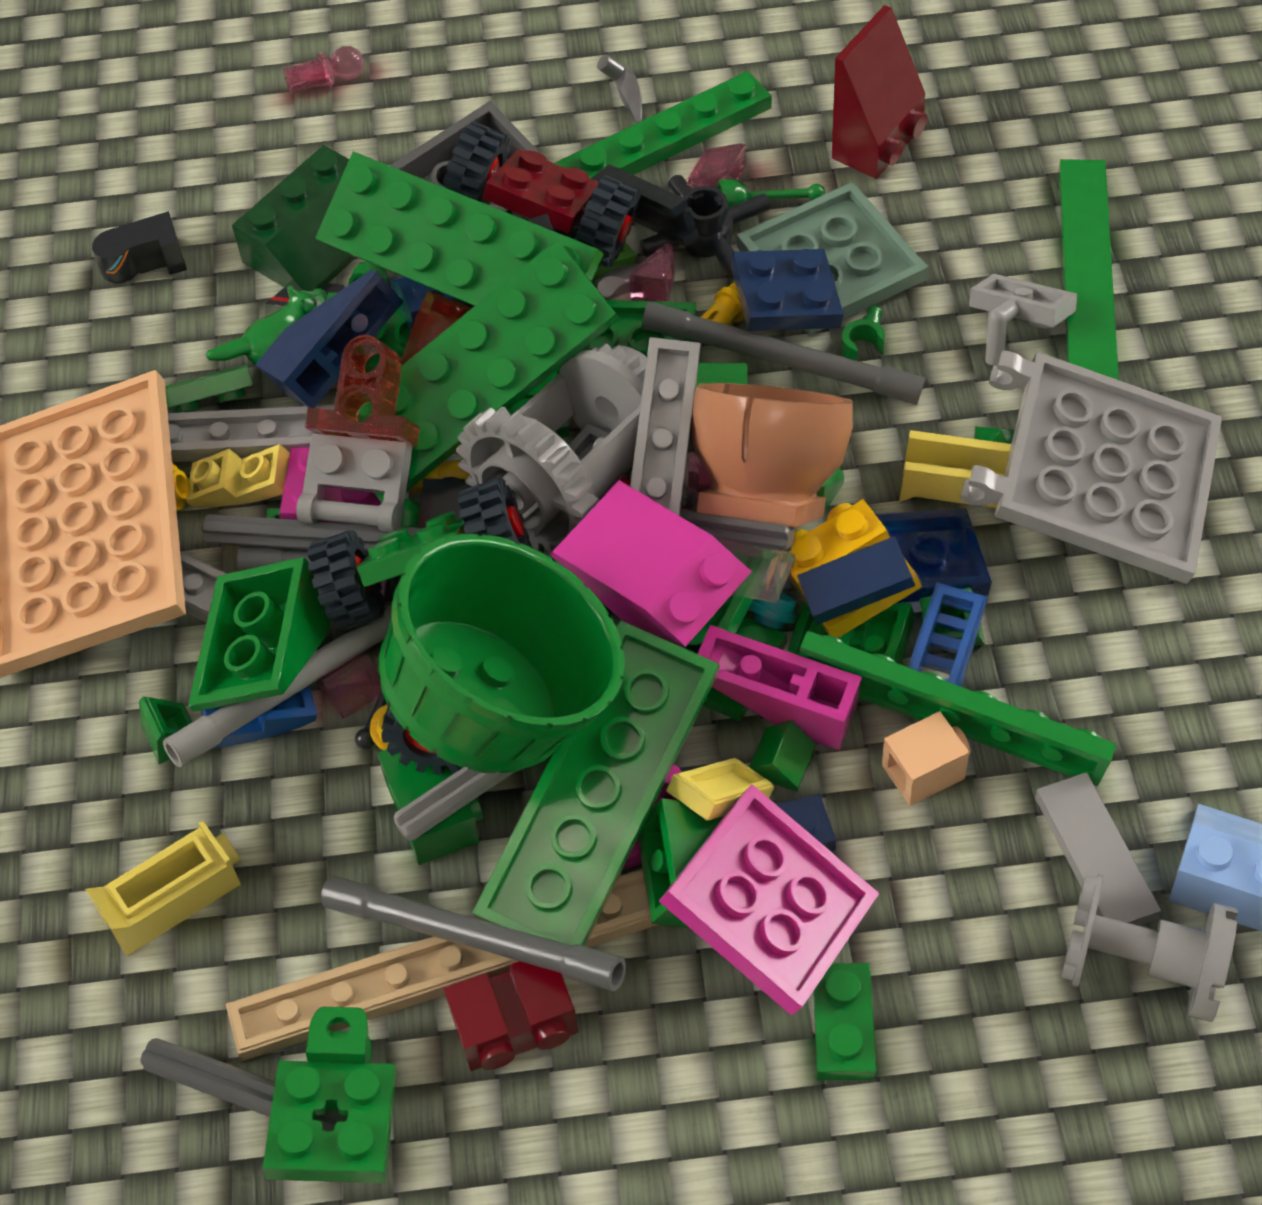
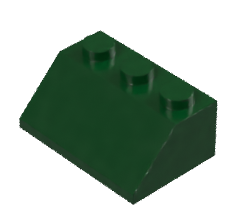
M323 145L232 224L242 263L286 289L291 285L299 291L305 290L308 292H312L315 288L322 289L346 268L356 257L316 240L315 237L349 159Z

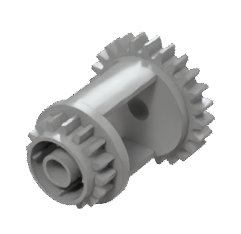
M604 343L598 349L595 347L592 350L580 351L561 367L560 373L513 415H510L505 407H501L496 412L492 408H488L483 414H478L463 428L464 431L458 436V440L462 444L456 448V452L464 458L459 463V467L470 473V476L465 480L466 484L476 486L499 477L503 478L506 485H509L512 491V498L515 497L518 503V511L522 513L525 521L523 525L528 531L529 540L534 549L539 551L544 546L546 551L551 554L593 507L596 506L599 498L633 467L647 357L639 351L621 345L611 348L607 343ZM570 417L573 418L581 430L587 424L610 432L605 438L599 437L594 442L592 450L581 461L570 446L555 433Z

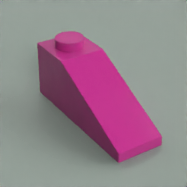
M710 625L698 655L720 665V671L712 685L713 688L775 725L792 720L813 742L840 751L858 705L861 676Z

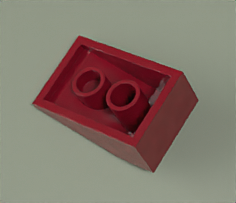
M886 5L872 17L835 58L832 159L875 179L881 175L888 165L893 166L896 164L903 152V148L912 138L917 139L921 135L927 122V114L924 113L926 93L892 8Z

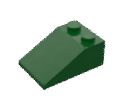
M305 557L217 576L188 707L193 712L283 695L329 633L331 619L327 618L325 605H320L317 598L320 594L318 589L313 586L312 579H314V575L309 571L308 563L310 562Z

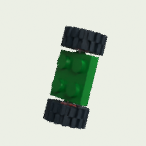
M499 477L460 491V497L458 498V504L462 509L459 510L460 518L456 517L454 511L444 513L426 521L427 527L418 530L414 534L409 535L407 528H402L378 538V544L368 549H364V541L361 537L357 536V532L351 531V529L311 543L309 545L310 550H308V558L311 562L308 563L309 571L314 575L312 583L314 588L318 589L320 595L317 598L320 605H325V614L328 619H332L333 626L336 629L339 628L340 631H344L383 617L382 614L385 611L383 604L385 602L384 596L380 593V590H382L381 581L401 575L416 552L419 553L421 548L435 540L447 539L448 536L459 534H478V536L484 534L515 541L516 544L521 543L531 547L528 542V531L523 525L525 521L522 513H519L518 503L515 497L512 498V491L509 485H506L505 480Z

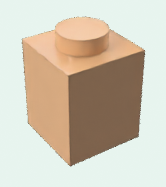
M941 711L884 738L882 766L908 805L912 806L964 780L971 749L962 730L957 726L951 727Z

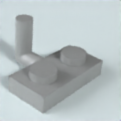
M997 274L990 275L970 289L969 306L986 310L988 314L985 362L989 365H998L1000 354L1002 351H1005L1007 322L1013 318L1028 321L1031 326L1036 328L1055 327L1076 311L1077 293Z

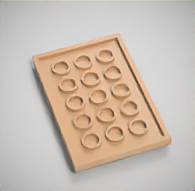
M150 371L0 425V678L186 615L165 380L158 371Z

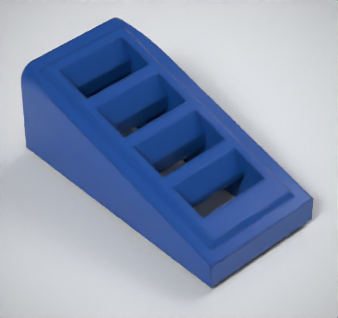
M936 583L908 667L919 672H923L925 667L949 674V679L945 680L962 687L987 604V596ZM942 605L970 612L969 619L964 620L940 613ZM940 626L964 634L962 640L935 633V628ZM930 646L957 654L955 661L929 654Z

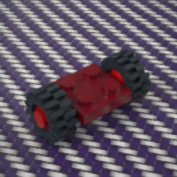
M474 121L471 122V125L468 124L465 133H462L459 137V145L454 147L452 161L448 162L446 168L448 173L444 176L443 180L444 188L487 205L490 202L528 218L548 214L552 228L566 234L580 220L581 226L577 230L576 240L597 248L603 253L599 264L608 268L612 267L615 259L617 260L620 249H623L625 245V239L631 231L632 222L635 220L636 210L639 207V199L641 197L640 189L606 175L598 182L589 178V175L580 169L564 168L547 161L544 155L536 151L518 149L507 160L505 158L510 151V147H508L510 138L508 135Z

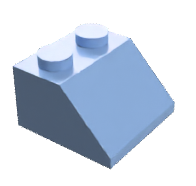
M1198 804L1168 901L1209 914L1213 903L1237 908L1238 914L1235 919L1237 924L1262 931V824Z

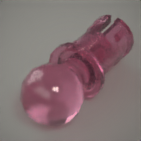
M342 46L335 50L329 60H327L322 52L318 53V58L284 67L283 74L287 75L284 79L291 95L322 84H327L328 87L333 86V76L337 75L344 80L358 77L364 69V58L356 48Z

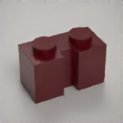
M519 961L509 965V972L489 978L488 974L485 973L443 988L470 1071L480 1068L485 1070L501 1068L509 1064L515 1058V1055L535 1048L540 1050L556 1048L565 1043L571 1035L579 1033L575 1008L561 973Z

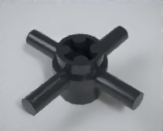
M682 175L673 176L668 182V187L672 193L686 199L689 206L687 209L690 210L695 223L693 228L697 229L700 236L686 246V250L697 257L708 258L716 256L728 276L734 277L731 262L733 252L735 251L728 243L732 235L733 224L769 211L770 203L767 196L763 193L728 207L726 195L721 190L708 186L691 189ZM661 234L640 240V246L645 257H650L681 245Z

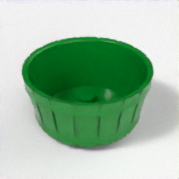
M478 534L448 536L447 539L441 538L430 542L421 548L419 553L416 552L408 561L402 573L400 582L394 592L391 606L392 616L388 632L381 645L379 654L381 689L386 703L390 704L389 709L404 730L410 732L409 735L431 753L433 751L438 757L459 767H468V770L492 774L499 772V774L513 773L546 760L556 751L560 744L575 732L586 728L597 719L600 713L614 700L622 685L623 680L621 679L624 677L625 671L624 650H621L623 645L619 632L612 618H609L608 611L590 588H586L584 586L585 583L560 563L552 561V558L524 544H516L515 541L484 534L482 536H478Z

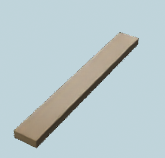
M643 868L618 877L587 940L586 947H593L658 925L651 922ZM433 936L226 1003V1008L237 1052L243 1062L307 1041L311 1019L320 1007H359L364 1010L368 1021L444 996L443 988L487 973L488 977L492 978L509 972V965L519 961ZM338 1022L333 1024L329 1030L338 1031L349 1026L346 1023Z

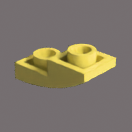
M278 444L245 458H240L229 448L193 462L189 479L190 494L186 498V502L192 507H223L258 502L282 495L290 452Z

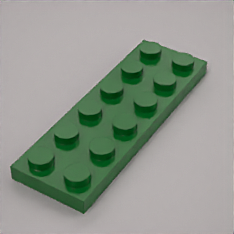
M354 151L315 237L316 240L471 306H476L557 239L590 281H592L603 256V253L597 248Z
M557 239L326 428L331 435L407 442L413 446L406 488L407 492L456 452V448L462 444L458 440V436L464 431L463 428L478 414H483L488 408H492L495 412L501 407H505L506 410L510 409L568 362L569 359L620 320V318ZM375 493L382 503L384 493Z
M624 621L619 622L617 630L623 645L621 650H624L625 671L624 677L621 679L623 682L614 700L600 713L597 719L586 728L575 732L560 744L552 754L472 912L475 918L568 945H586L720 671L719 663Z

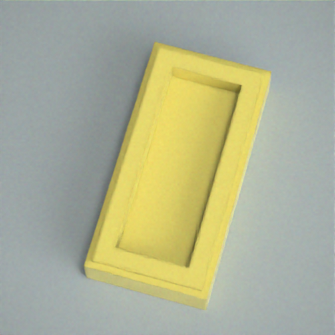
M732 758L674 774L666 791L709 821L725 816L751 784L768 798H770L774 786L770 781L737 758Z

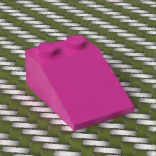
M620 480L550 554L558 563L584 582V586L586 588L589 587L598 599L622 621L682 648L687 646L752 572L711 534Z

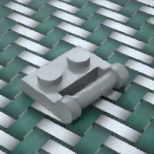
M311 433L303 493L299 496L296 508L298 521L307 524H316L319 520L373 525L378 526V529L382 532L399 530L402 522L413 446L407 442ZM325 487L384 493V499L380 506L323 500Z

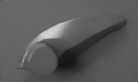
M603 55L598 61L597 69L615 81L622 103L631 112L634 123L641 122L642 95L634 72L609 55Z
M664 263L628 264L605 272L594 280L593 285L604 299L614 298L633 291L647 279L667 272Z

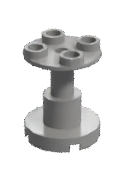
M1097 874L1096 878L1085 875L1073 923L1074 925L1084 927L1083 932L1075 930L1072 932L1061 978L1072 981V986L1078 987L1088 949L1149 964L1147 976L1191 987L1187 1016L1213 1022L1220 1001L1214 1000L1215 990L1225 986L1237 929V920L1235 919L1238 909L1213 903L1204 930L1165 920H1160L1157 930L1096 915L1104 875Z

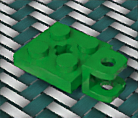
M320 1007L314 1013L309 1026L306 1047L307 1061L278 1060L263 1162L265 1180L385 1183L397 1073L395 1064L371 1063L372 1048L368 1036V1022L362 1008ZM342 1022L346 1023L350 1030L349 1032L331 1031L329 1028L335 1023ZM332 1110H338L339 1115L347 1116L346 1121L337 1122L334 1131L329 1132L324 1131L322 1122L317 1121L320 1115Z

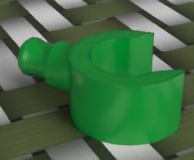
M868 307L867 314L862 319L852 321L845 326L842 332L841 346L843 357L857 361L858 349L853 342L858 340L870 341L881 355L884 354L885 333L880 326L879 319L882 316V310L879 307Z

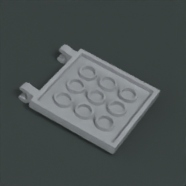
M1002 351L998 366H993L988 384L1000 390L1024 389L1004 476H1001L989 468L974 465L970 479L964 481L960 499L976 506L997 504L994 517L1188 584L1196 572L1222 416L1037 352L1032 361H1029L1014 352Z

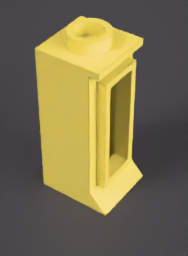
M910 430L899 503L913 497L968 504L962 501L960 496L964 481L970 479L973 466H983L989 468L994 473L1004 476L1011 444ZM997 504L983 505V507L996 508Z
M204 821L198 823L200 826L198 829L104 887L85 889L102 920L111 929L126 957L241 885L233 867L234 864L240 861V858L224 833L214 837Z

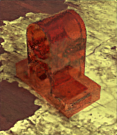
M360 335L350 340L342 354L334 410L308 408L305 428L316 434L407 442L411 446L417 447L420 427L404 416H395L402 371L398 354L376 337L370 335ZM379 353L380 360L378 366L373 371L365 373V364L368 358ZM372 402L371 415L367 420L358 423L357 415L359 409L364 404Z

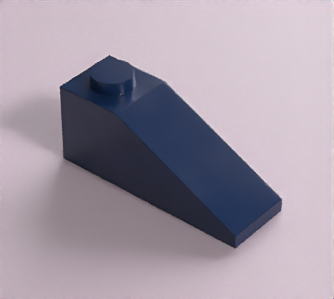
M371 269L287 327L255 366L283 393L313 410L404 301L377 272Z

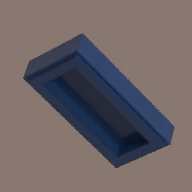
M895 536L797 575L816 625L915 587L912 575Z

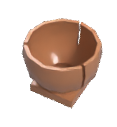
M699 383L693 399L691 416L692 447L712 484L710 489L699 492L697 513L783 524L794 528L824 517L826 497L817 496L816 492L843 463L853 429V400L831 394L782 387L735 383Z

